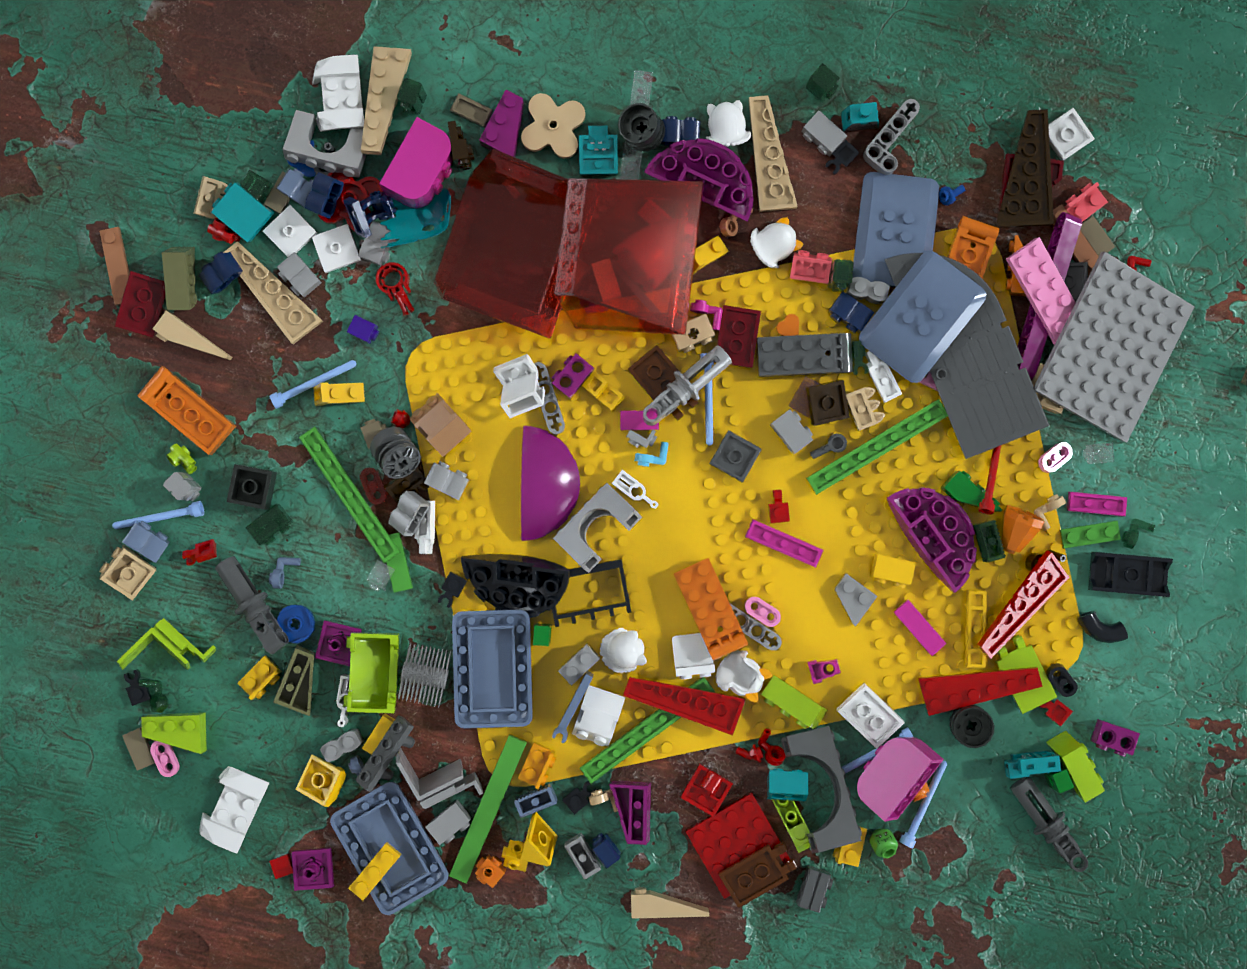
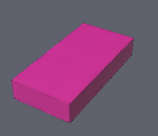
M620 411V430H659V422L656 425L649 426L643 421V411ZM649 411L646 414L649 419L657 418V414L654 411Z

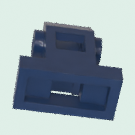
M374 191L369 197L360 202L351 197L343 200L356 234L364 238L372 235L369 228L370 222L377 218L379 220H385L389 217L395 218L393 213L397 212L393 208L394 204L391 197H386L384 191ZM372 205L374 211L366 215L364 209Z

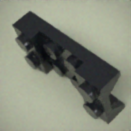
M1091 552L1088 590L1170 597L1167 580L1168 570L1173 563V559Z

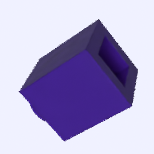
M354 315L347 333L370 344L371 341L376 340L379 331L377 330V325Z

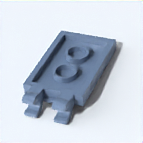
M586 671L558 727L554 729L552 738H555L558 733L563 734L561 743H565L567 740L568 732L566 728L593 679V673Z

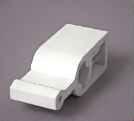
M624 470L612 482L615 487L631 499L636 501L644 499L650 504L651 508L656 509L658 507L656 501H652L645 496V487ZM621 478L623 481H625L627 484H629L630 487L627 486L625 483H623V482H622L621 480H619V479ZM640 487L643 494L634 497L631 490Z
M348 674L341 675L336 703L338 708L342 710L340 720H338L339 727H344L348 723L347 707H344L343 701L344 695H348L350 675Z

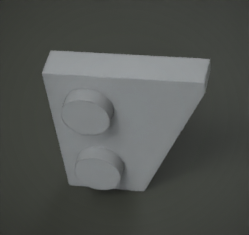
M846 573L834 588L854 626L859 623L877 598V595Z

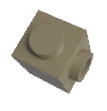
M375 419L364 422L365 426L360 427L368 449H370L373 438L380 431L387 428L385 423L382 424L381 421H376Z

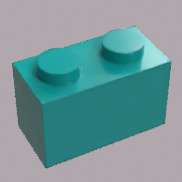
M783 769L769 770L767 777V799L807 800L808 772H803L802 770L784 771Z

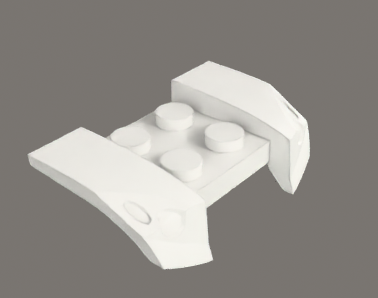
M358 55L332 56L318 61L314 69L312 85L320 82L322 84L324 111L317 112L316 118L320 132L364 127Z
M228 766L219 776V782L224 784L225 787L212 816L210 817L206 813H202L200 834L211 843L237 854L269 782Z

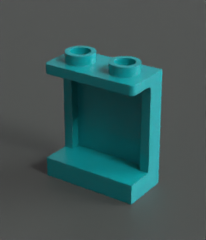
M238 182L230 183L224 190L226 194L223 198H218L213 203L212 207L214 209L211 213L246 242H251L275 212L270 208H266L242 188Z

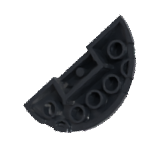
M480 554L461 557L465 578L467 580L470 579L475 587L474 593L483 602L487 601L495 606V610H524L530 618L537 617L541 613L554 608L568 587L570 570L544 559L511 554Z

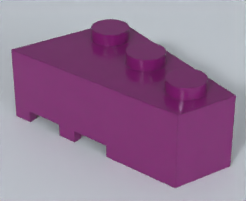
M505 90L479 139L481 146L514 163L524 109L522 97Z

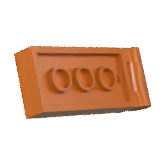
M962 216L947 257L969 267L983 279L999 228Z
M164 366L160 367L137 395L208 455H213L236 427L234 423Z
M709 558L674 573L675 579L713 661L749 645ZM719 627L723 628L722 632H718Z

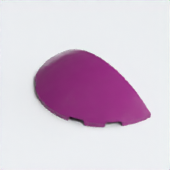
M700 138L675 142L661 153H658L644 171V173L744 221L748 222L753 206L750 175L740 161V158L729 148L718 142Z
M523 426L521 540L526 541L544 537L563 525L573 508H575L580 492L578 466L568 447L559 438L548 433V431L532 426Z
M907 488L887 497L889 506L899 526L916 552L933 573L953 593H956L969 578V571L972 564L975 563L977 548L974 547L973 538L975 531L966 512L951 497L944 496L930 488Z

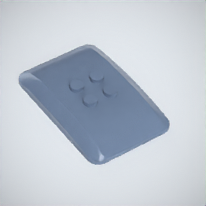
M869 172L864 176L852 268L853 278L862 277L870 282L880 281L890 287H895L885 259L901 254L933 251L939 197V185L935 180L896 174L884 175L879 172Z
M926 251L920 256L861 331L859 341L862 346L912 383H918L926 376L984 303L986 292L981 286L933 251Z
M524 610L457 612L452 619L455 723L461 728L527 726L533 717L529 614Z
M387 782L332 815L330 819L331 826L359 875L386 842L401 853L398 860L370 892L381 913L385 915L394 914L447 882L449 874L441 857L397 783Z

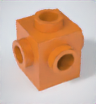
M488 855L486 858L482 857L475 865L477 867L475 872L476 878L482 884L487 883L493 888L505 874L506 868L501 865L502 861L499 858Z

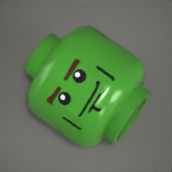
M876 829L870 837V845L878 857L890 858L895 855L898 842L892 831L889 829Z

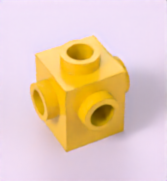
M510 840L508 847L504 846L501 858H505L503 866L511 870L526 872L528 861L520 860L525 843Z

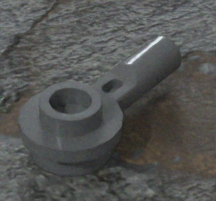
M833 434L829 437L828 444L810 452V455L815 459L829 451L842 452L847 446V440L841 434Z

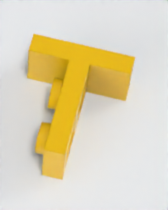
M718 235L703 245L688 250L676 265L685 279H688L698 270L724 256L729 251Z
M319 383L313 387L315 406L365 402L363 383Z

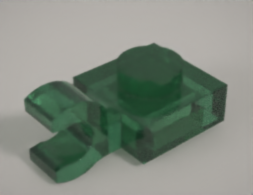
M861 341L852 342L854 375L858 374V367L864 369V374H867L869 370L868 366L862 361L866 353L865 347L861 345Z

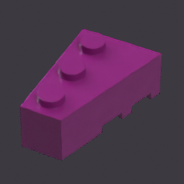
M612 781L609 785L619 812L627 844L647 845L650 841L651 782Z

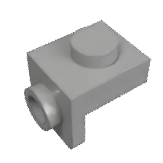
M632 430L626 436L629 439L628 443L637 448L639 445L647 448L648 445L652 447L657 438L654 435L656 433L655 430L651 431L647 439Z

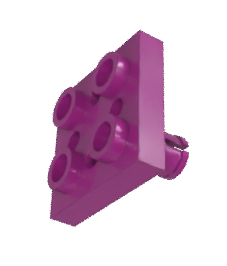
M324 620L315 658L350 666L351 652L350 648L346 647L347 636H351V632L362 633V629Z
M331 847L292 851L294 891L334 887Z

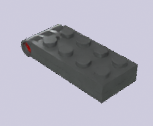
M851 333L757 338L759 377L853 372Z

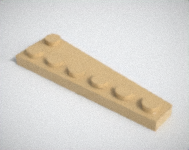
M373 48L361 144L362 154H382L388 128L393 118L392 114L397 105V98L403 85L404 75L407 72L412 56L411 49Z
M768 95L749 97L759 212L797 209V202L790 182L783 149L779 141V134L775 126Z
M238 241L223 252H231L243 270L240 277L292 344H295L323 322L320 317Z

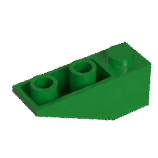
M955 471L940 488L956 502L979 507V503L984 499L986 491L981 485H975L970 481L971 476L965 471ZM992 498L995 504L994 512H1001L1000 503L995 498Z

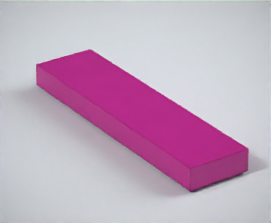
M753 519L745 535L746 538L815 568L823 552V549Z

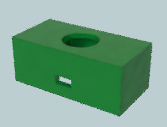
M536 623L534 625L533 645H550L552 624Z
M1060 766L1061 771L1044 773L1049 787L1058 793L1074 788L1067 769Z

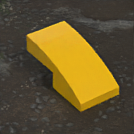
M594 371L581 385L612 412L625 398L623 394Z

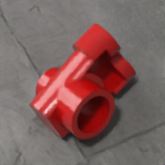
M214 218V222L208 226L207 232L212 234V238L215 240L225 241L229 244L241 240L237 233L229 229L218 218Z

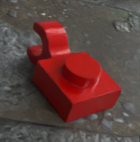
M773 490L774 503L768 504L770 523L790 522L788 502L782 503V490Z
M214 539L195 544V549L182 552V558L186 559L187 566L195 564L196 560L200 563L217 557Z

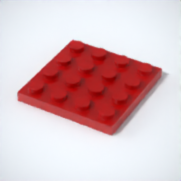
M752 792L721 809L714 817L709 816L685 830L724 899L729 897L730 893L721 880L719 872L767 844L772 849L780 843ZM787 852L779 855L783 863L790 860Z

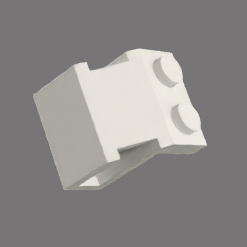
M528 354L494 367L493 372L503 385L500 405L509 418L544 405L545 389L544 386H539L538 369Z
M589 685L572 734L576 735L579 739L593 741L599 746H609L625 697Z

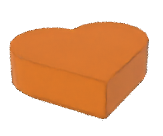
M795 314L787 315L784 321L778 323L776 327L777 333L780 336L799 335L798 316Z

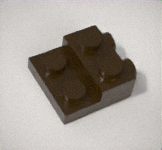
M449 121L448 128L453 161L457 169H472L471 161L475 160L472 146L464 139L461 126H457L456 121Z

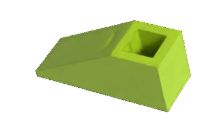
M772 799L798 853L810 848L807 836L810 831L795 802L792 800Z

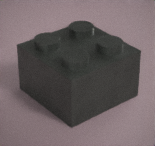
M234 464L227 502L270 510L277 472Z

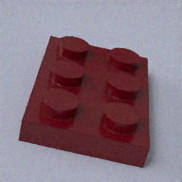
M130 271L114 327L153 338L155 333L153 327L158 322L165 298L164 281Z
M723 305L717 345L723 348L731 358L732 363L730 365L753 368L761 311Z

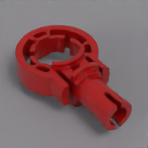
M390 262L382 265L376 274L378 288L388 295L390 301L397 300L403 315H408V310L412 313L414 308L406 291L408 293L411 292L408 272L399 263ZM396 268L401 269L404 272V274H402ZM391 272H398L401 276V279L395 286H387L383 280Z

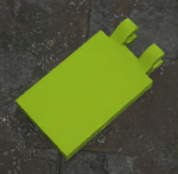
M1017 635L1012 638L1017 649L1008 653L1006 647L1003 646L997 652L1000 659L995 662L999 670L1038 668L1043 687L1012 694L1020 712L1024 714L1057 698V695L1032 645L1026 646L1022 636Z

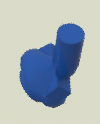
M960 185L953 190L948 186L942 187L939 191L940 202L945 206L956 201L955 197L966 191L964 186Z

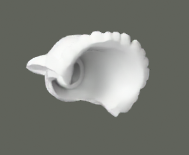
M740 100L734 103L723 102L718 104L717 107L713 104H708V127L711 136H706V139L718 142L724 146L740 145L750 139L751 132L745 130L746 121L742 113L743 105Z
M618 628L605 635L602 639L600 655L603 656L602 661L609 669H612L613 672H631L637 668V665L643 666L646 664L647 659L643 655L645 650L644 644L638 638L637 631H627L624 628Z

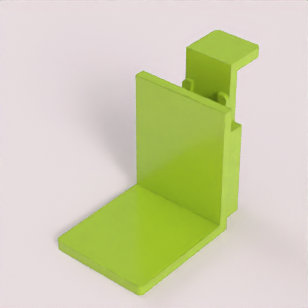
M163 618L153 628L151 627L117 663L123 670L155 640L185 669L189 670L190 664L182 655L189 651L193 656L196 655L205 663L216 652V647L213 645L202 654Z

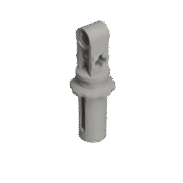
M717 345L685 373L682 374L679 371H675V381L666 385L668 389L663 391L644 409L643 421L649 426L656 425L665 416L672 413L680 404L685 406L691 398L698 401L700 399L698 391L732 363L729 355L723 348ZM716 362L712 368L691 384L689 382L710 363ZM649 411H654L657 414V418L649 419L646 414Z

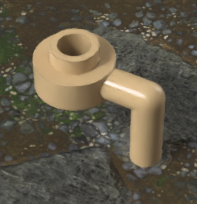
M1055 494L1047 499L1048 502L1045 505L1034 510V514L1045 521L1042 527L1043 531L1051 528L1044 513L1066 504L1063 496Z
M602 789L591 792L592 796L588 797L590 805L603 803L610 798L614 812L618 811L611 789L604 792Z

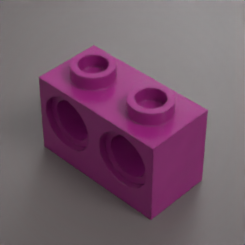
M577 353L574 356L570 355L564 362L566 366L563 370H558L552 377L554 380L552 385L569 399L572 398L594 371V367ZM575 363L583 365L581 372L576 373L572 370ZM565 377L571 380L570 386L566 388L560 385L561 379Z
M1097 719L1091 741L1096 743L1097 748L1107 751L1109 747L1115 749V754L1126 757V754H1134L1140 733ZM1108 731L1109 737L1103 741L1102 734ZM1126 737L1127 744L1122 747L1120 742L1122 738Z

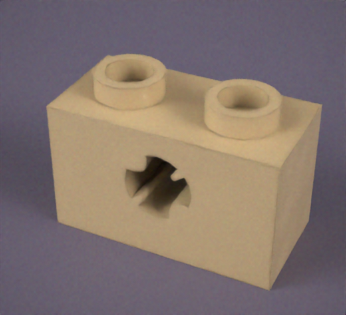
M706 314L670 329L678 351H684V353L695 349L694 345L699 343L703 346L712 342V338L715 336ZM691 330H694V333L695 331L698 333L696 339H692L693 337L689 338Z

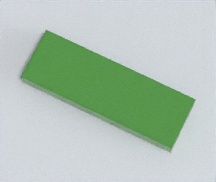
M400 532L390 534L389 536L401 552L386 562L393 592L395 593L411 589L413 585Z

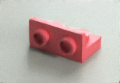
M1098 182L1094 185L1089 183L1081 189L1082 194L1078 197L1074 194L1066 200L1067 205L1064 208L1070 215L1080 218L1083 222L1107 204L1108 201L1097 188L1099 186Z
M798 250V253L794 252L791 279L828 284L832 258L828 257V254L817 253V255L809 254L810 252Z

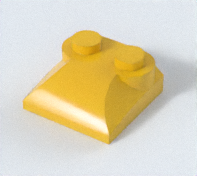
M311 754L295 790L322 806L329 807L337 799L346 779V773L343 768L336 767Z

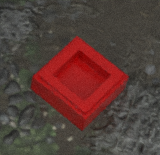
M289 853L269 861L275 879L293 873Z

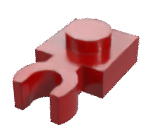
M1058 699L1054 703L1049 701L1038 706L1046 708L1047 712L1045 715L1060 727L1073 712Z

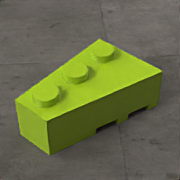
M773 675L761 694L765 697L764 701L772 707L776 704L782 708L780 710L782 714L788 718L792 715L798 719L796 723L805 729L807 726L816 729L828 711L775 675Z
M206 712L149 714L141 717L142 737L199 754L207 751Z
M1066 730L1046 742L1048 747L1059 755L1060 763L1069 773L1074 785V791L1085 803L1105 791L1102 786L1104 781L1095 772L1094 768H1096V765L1090 757L1088 758V750L1083 743L1076 741Z

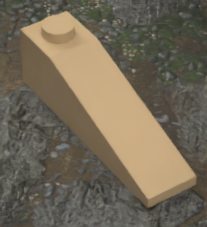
M167 310L153 327V330L157 332L156 336L164 342L169 340L227 360L233 358Z
M643 887L635 888V891H631L632 918L709 917V909L707 907L646 890Z

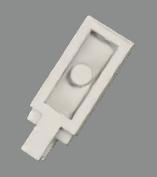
M870 351L866 352L865 356L869 362L866 364L867 370L883 402L886 403L901 395L902 392L889 366Z
M427 501L430 504L429 509L415 532V539H417L419 544V554H432L435 539V501Z

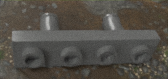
M400 715L396 717L356 778V781L366 791L371 792L380 778L387 781L391 780L394 773L391 769L387 768L401 746L412 748L415 744V739L408 736L414 726Z

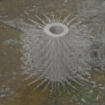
M410 643L406 655L407 658L402 669L398 698H400L403 688L402 700L407 690V701L413 683L411 702L417 683L414 703L421 684L418 704L423 692V686L425 685L422 705L429 686L426 703H428L431 688L433 687L432 704L437 687L434 704L436 705L439 690L442 688L439 700L440 706L443 690L447 683L451 651L446 669H444L447 650L443 666L440 668L443 655L442 649L437 668L439 649L434 667H432L435 648L429 666L431 647L426 665H424L427 646L423 659L422 646L417 662L419 645L415 657V644L411 657H409L411 652Z

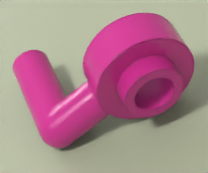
M695 300V303H691V312L714 314L712 329L720 330L723 312L721 307L707 305V301Z

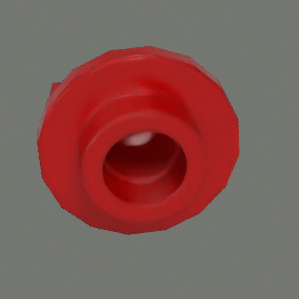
M753 744L750 751L738 747L736 750V754L746 759H753L759 763L762 762L761 758L764 757L761 747H757L756 744Z

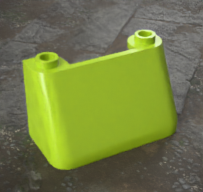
M351 632V636H347L346 645L347 648H350L351 658L348 695H344V707H347V712L395 713L399 633Z

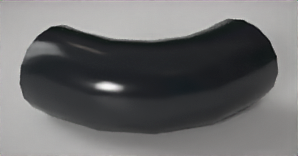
M1089 611L1077 617L1085 633L1096 641L1110 644L1128 639V633L1120 621L1114 624L1103 623L1099 620L1095 611Z

